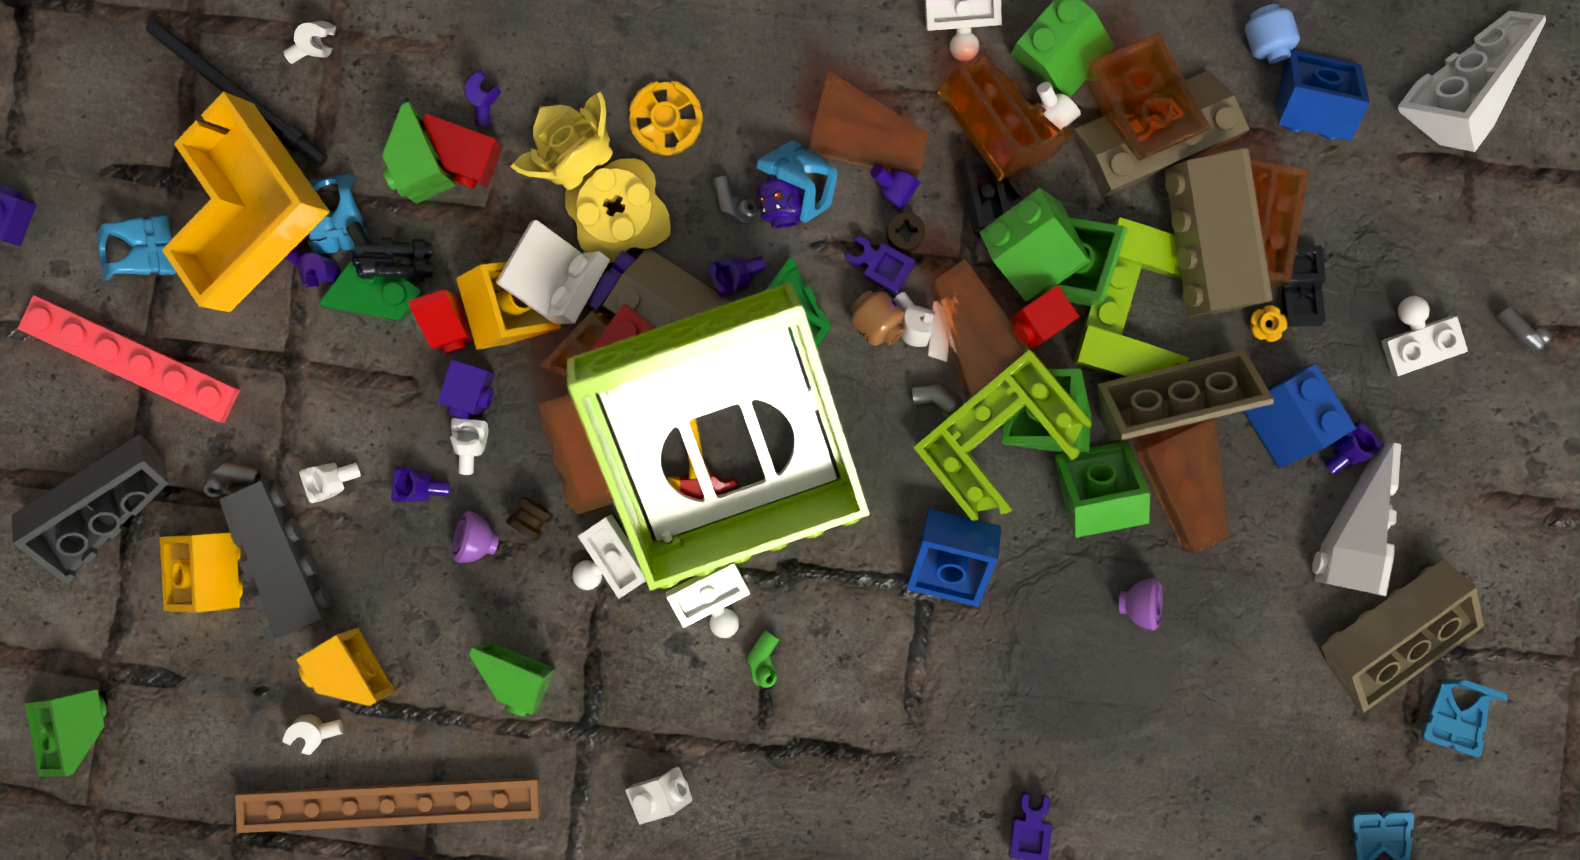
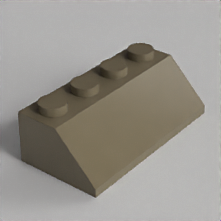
M1209 70L1169 87L1203 130L1143 157H1139L1109 118V114L1073 129L1074 136L1101 197L1108 196L1161 173L1166 168L1193 159L1232 142L1250 129L1235 95Z
M1242 148L1186 160L1164 169L1165 187L1169 197L1172 216L1171 225L1175 234L1177 262L1181 272L1183 300L1186 304L1187 316L1223 313L1273 301L1249 149Z
M648 248L622 274L603 303V306L616 315L623 304H628L658 328L731 303L732 301L725 297H720L718 292Z
M1245 349L1098 384L1099 418L1110 441L1129 439L1273 404V396Z
M1442 559L1434 566L1423 569L1417 578L1405 587L1391 592L1387 599L1376 608L1363 612L1356 622L1348 628L1336 632L1328 638L1327 642L1321 646L1327 664L1363 713L1484 627L1477 587L1446 560Z

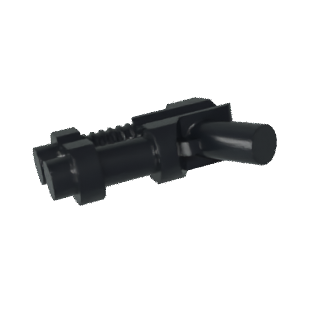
M353 222L346 227V231L355 244L352 253V263L356 268L357 276L361 279L373 280L374 277H395L399 279L410 278L413 281L423 282L425 278H432L433 263H425L424 259L431 258L432 245L424 243L423 239L413 238L410 243L392 242L391 237H383L380 243H371L359 222ZM393 257H410L412 264H393Z

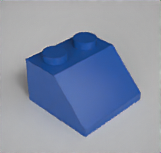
M1292 49L1290 51L1291 56L1285 60L1276 101L1278 125L1295 132L1304 130L1318 133L1331 140L1340 138L1352 141L1370 104L1362 65Z
M1317 364L1301 366L1267 387L1273 396V404L1242 411L1277 468L1284 467L1324 449L1356 429Z
M928 508L919 533L906 590L979 607L998 561L1001 526L979 520L972 521L967 517Z

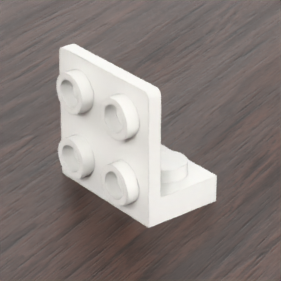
M535 220L531 221L496 282L503 289L552 323L575 324L610 259L599 251L581 253L542 223Z

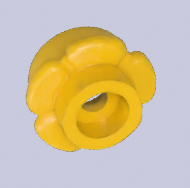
M1267 305L1262 310L1257 309L1250 319L1251 332L1259 340L1275 342L1282 337V332L1287 329L1286 316L1281 315L1280 309L1272 305ZM1267 320L1272 322L1271 327L1266 326Z

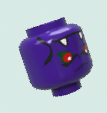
M768 174V180L757 187L761 219L764 222L771 223V228L774 229L799 225L801 223L800 215L805 190L778 179L773 174Z

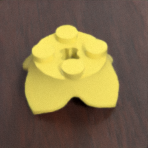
M599 92L586 101L584 108H580V113L571 106L566 105L539 107L533 126V139L538 150L532 148L531 152L520 155L510 167L519 174L528 177L544 178L556 185H563L567 190L576 188L586 174L595 166L606 163L613 154L612 149L609 147L610 138L605 125L606 103L603 94Z
M635 158L618 159L609 163L604 168L591 170L584 176L582 182L576 188L566 189L565 207L569 216L576 222L577 238L584 253L599 251L610 259L609 263H614L622 251L627 252L630 248L634 247L640 249L653 248L670 236L669 212L665 204L655 193L656 179L654 173L642 160ZM616 200H622L620 204L622 207H625L624 212H616L613 217L609 216L608 204L610 202L614 203Z

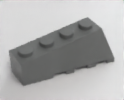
M140 434L14 513L12 515L13 544L65 585H68L76 577L75 572L84 563L89 564L98 555L97 549L108 538L114 539L122 531V524L131 515L136 516L168 484L165 457Z
M273 480L259 481L219 499L233 542L237 547H243L245 551L241 558L244 575L255 582L257 586V596L252 597L256 611L259 613L264 612L267 616L270 626L263 629L267 642L294 634L332 617L330 595L324 587L320 588L315 576L317 566L309 553L305 554L301 545L302 532L294 519H290L285 508L287 498L283 489L278 484L275 485Z

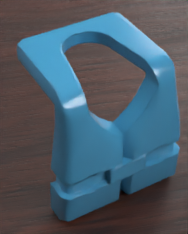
M791 140L758 159L756 167L769 175L773 174L778 179L805 190L800 221L807 223L830 208L837 181V170L813 150H806L803 144ZM806 173H818L828 176L822 198L816 206L815 184Z
M353 173L309 180V183L316 192L323 186L338 184L340 195L336 209L329 213L308 234L307 242L311 253L320 255L337 252L339 248L345 251L353 250L355 244L346 231V227L353 222L361 224L371 241L367 228H364L362 225L363 218L351 193L355 182Z
M167 215L150 216L149 219L139 217L102 224L96 232V241L103 280H110L114 274L150 275L151 272L158 273V275H174L176 271L162 251L173 239L170 218ZM108 234L121 238L132 247L129 253L118 262H107L105 243Z
M1445 679L1441 681L1427 713L1430 716L1428 722H1424L1421 737L1425 741L1443 747L1450 746L1455 751L1479 758L1482 756L1484 746L1482 738L1483 733H1486L1490 700L1507 701L1508 695L1467 680ZM1452 688L1470 689L1481 693L1470 707L1461 711L1454 700Z
M1409 810L1385 811L1382 815L1377 812H1358L1351 815V829L1355 833L1352 840L1356 860H1375L1382 852H1386L1394 860H1410L1413 841L1411 830H1414V814Z

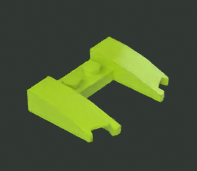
M1119 217L1113 224L1128 228L1104 302L1089 306L1073 364L1124 378L1187 363L1189 357L1122 335L1141 268L1182 280L1177 262L1175 235Z
M1030 349L913 447L972 521L979 520V511L999 507L1000 515L1014 510L970 451L1025 405L1071 460L1076 459L1079 455L1080 450L1074 448V445L1083 425L1090 428L1092 426V422L1035 352Z

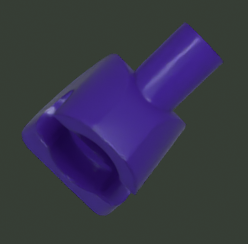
M481 70L476 71L466 79L463 91L466 99L475 105V126H490V105L495 102L501 91L497 86H493L487 92H483L480 89V84L486 77Z
M881 164L875 165L871 170V176L880 183L882 199L887 200L895 210L902 213L921 182L902 170L889 172Z
M296 247L285 257V259L298 267L301 283L305 287H318L319 281L332 284L340 276L339 265L330 257L316 253L304 254Z
M762 256L745 262L742 258H730L710 264L708 269L720 297L724 298L747 287L751 282L750 275L766 270V262Z
M1363 422L1353 423L1356 429L1335 442V448L1339 453L1325 463V466L1334 475L1349 463L1354 467L1372 458L1373 454L1384 447V444Z
M401 466L395 467L391 500L393 502H427L429 495L449 496L450 482L431 480V473L424 470Z

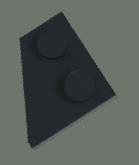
M997 155L964 156L957 162L973 232H980L1022 201L1020 196L1024 192L1016 181L1009 177L1006 167Z

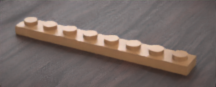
M540 777L240 792L235 795L237 833L531 819L541 816Z

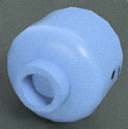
M1271 4L1252 12L1250 15L1251 19L1245 25V34L1253 57L1268 59L1269 64L1288 59L1291 56L1290 51L1300 41V34L1292 11L1287 8H1281L1279 4Z

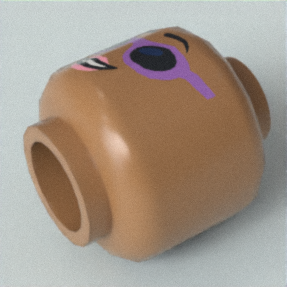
M869 290L862 294L850 308L852 313L851 326L872 346H878L884 342L891 345L905 331L902 328L905 311L884 291L874 293Z

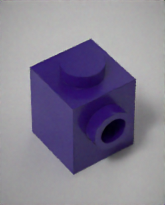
M0 184V240L21 246L36 205L22 200L24 192Z
M451 359L437 403L448 406L447 414L463 419H468L470 413L481 415L482 410H487L493 399L494 389L490 388L494 373Z

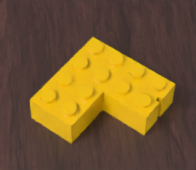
M222 92L201 116L205 121L230 129V131L227 132L195 121L174 143L211 199L162 251L199 307L231 312L330 211L254 103Z

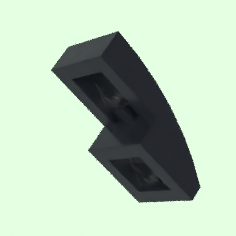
M1284 246L1282 249L1283 315L1287 319V326H1322L1326 321L1322 285L1326 281L1322 246Z

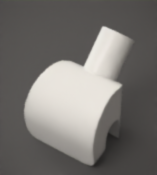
M326 21L307 22L299 25L294 33L295 44L284 51V56L291 64L306 55L328 57L333 48L324 45L322 37H326L327 34L334 36L336 26Z
M1044 82L1037 87V92L1042 101L1038 119L1045 123L1047 133L1053 138L1079 117L1081 112L1068 96L1055 94L1051 83Z
M905 292L898 294L893 300L905 311L902 328L905 331L901 336L908 345L914 347L927 346L932 332L931 323L935 311L914 305Z
M452 418V437H450L454 453L459 455L458 473L471 475L474 473V456L481 455L485 450L488 439V424L481 420Z
M329 463L302 469L299 472L310 503L320 502L339 494L344 490L343 482L361 477L357 463L340 468L337 467L336 463Z
M305 714L298 717L287 729L282 742L291 746L296 738H303L306 744L301 753L311 755L323 739L343 734V725L340 719L323 723L319 717Z

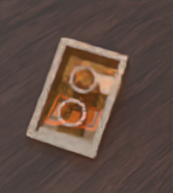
M1159 32L1089 62L1086 83L1102 114L1138 161L1210 130L1209 123Z

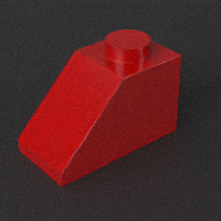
M425 113L423 118L424 125L444 168L455 176L453 182L472 190L475 189L476 184L488 188L503 148L502 145L492 137Z
M1057 285L1009 319L1013 323V329L1018 339L1027 344L1030 349H1033L1080 316Z
M443 289L408 301L410 309L432 349L437 351L443 350L444 354L448 355L466 349L465 343L474 340L461 297Z

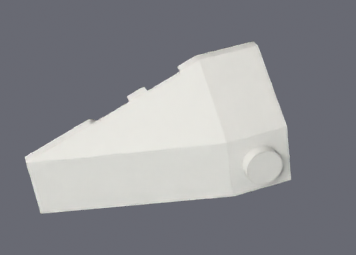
M1508 11L1475 36V43L1460 55L1453 53L1446 58V66L1433 76L1427 73L1420 78L1398 105L1399 112L1439 145L1475 152L1494 127L1546 22L1545 15Z
M1383 443L1384 447L1373 454V457L1370 459L1322 542L1320 551L1314 556L1312 570L1315 573L1314 581L1386 596L1394 558V545L1387 544V534L1390 525L1393 526L1396 523L1397 511H1394L1390 504V496L1396 493L1399 485L1401 444Z

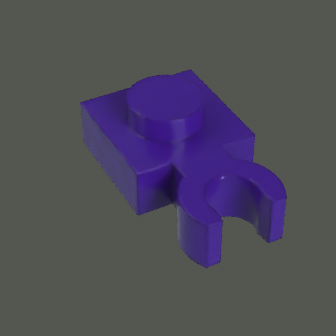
M856 236L855 243L859 247L864 248V253L858 257L846 253V261L853 267L866 266L867 269L864 272V277L867 280L897 296L914 268L915 260L883 242L878 251H875L866 238Z
M622 251L611 269L600 277L586 303L602 314L605 310L603 303L622 274L635 259L625 251Z
M1023 791L1020 795L1019 803L1024 811V818L1013 817L1008 855L1010 858L1048 860L1052 823L1050 821H1043L1042 817L1049 811V797L1046 794H1042L1040 805L1036 808H1031L1028 805L1029 794Z

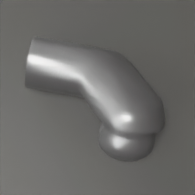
M721 176L711 180L719 211L723 215L741 223L749 222L755 217L758 211L756 202L752 199L745 200L734 195L729 176Z
M1513 306L1508 307L1496 317L1509 334L1530 351L1543 349L1544 345L1548 344L1551 340V334L1544 326H1536L1533 329Z
M943 384L911 387L912 405L934 403L942 410L945 420L963 406L962 399Z
M225 462L206 476L202 486L203 491L210 497H219L237 483L252 485L260 481L261 469L233 462Z

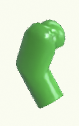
M766 629L749 652L747 663L754 683L763 688H770L777 681V674L774 670L770 654L780 639Z

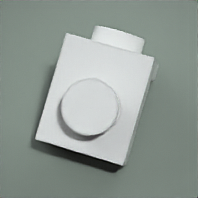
M679 767L670 769L662 776L633 784L625 790L639 825L674 815L692 802L688 783L684 779Z

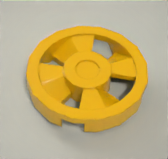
M651 82L637 92L630 104L629 121L631 132L638 143L653 154L669 156L682 153L694 144L701 133L703 116L699 100L691 89L679 82ZM667 90V101L658 103L653 93ZM692 104L695 111V119H681L679 110ZM637 118L651 119L652 123L639 130ZM674 132L678 140L677 145L665 148L666 134Z

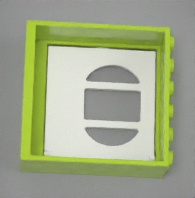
M791 282L567 359L568 388L650 591L657 588H670L680 580L694 575L704 576L710 574L717 567L732 562H745L752 555L767 550H780L795 540L804 537L814 538L821 535L827 529L839 525H852L862 517L870 515L802 305ZM791 326L811 388H807L787 329V327ZM596 393L600 395L656 537L655 541L652 538ZM753 400L773 405L786 416L792 426L794 434L793 451L788 463L779 473L775 471L752 406ZM739 404L765 479L717 495L689 422L694 418ZM816 410L819 411L840 477L836 476L815 413ZM674 427L680 430L704 494L703 499L693 498L678 491L667 480L662 470L661 450L666 437Z

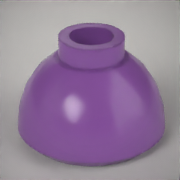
M467 511L461 516L454 533L452 557L455 562L468 563L479 560L486 554L493 555L498 546L499 533L492 532L488 522L482 516Z
M1157 578L1141 580L1135 583L1128 591L1120 592V614H1127L1135 624L1147 630L1155 631L1160 626L1163 610V593L1161 583Z

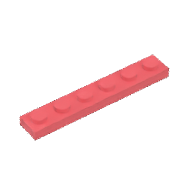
M33 295L17 328L219 423L226 422L241 390L40 296Z

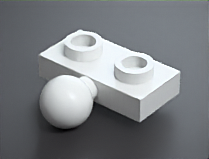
M925 0L926 30L956 29V34L950 42V52L959 61H969L979 51V41L971 33V27L1002 25L1001 0Z
M1410 296L1402 300L1398 306V316L1403 323L1410 325L1411 330L1381 340L1391 375L1400 376L1468 352L1458 317L1449 316L1426 324L1425 321L1430 313L1426 300L1419 296Z
M612 514L578 536L593 561H581L573 569L572 578L577 587L583 590L594 589L600 584L603 574L618 599L646 582L633 547Z
M733 562L717 567L710 574L696 576L665 592L666 598L683 628L711 614L710 629L714 635L720 638L733 636L739 628V619L736 613L724 607L750 595L748 586Z

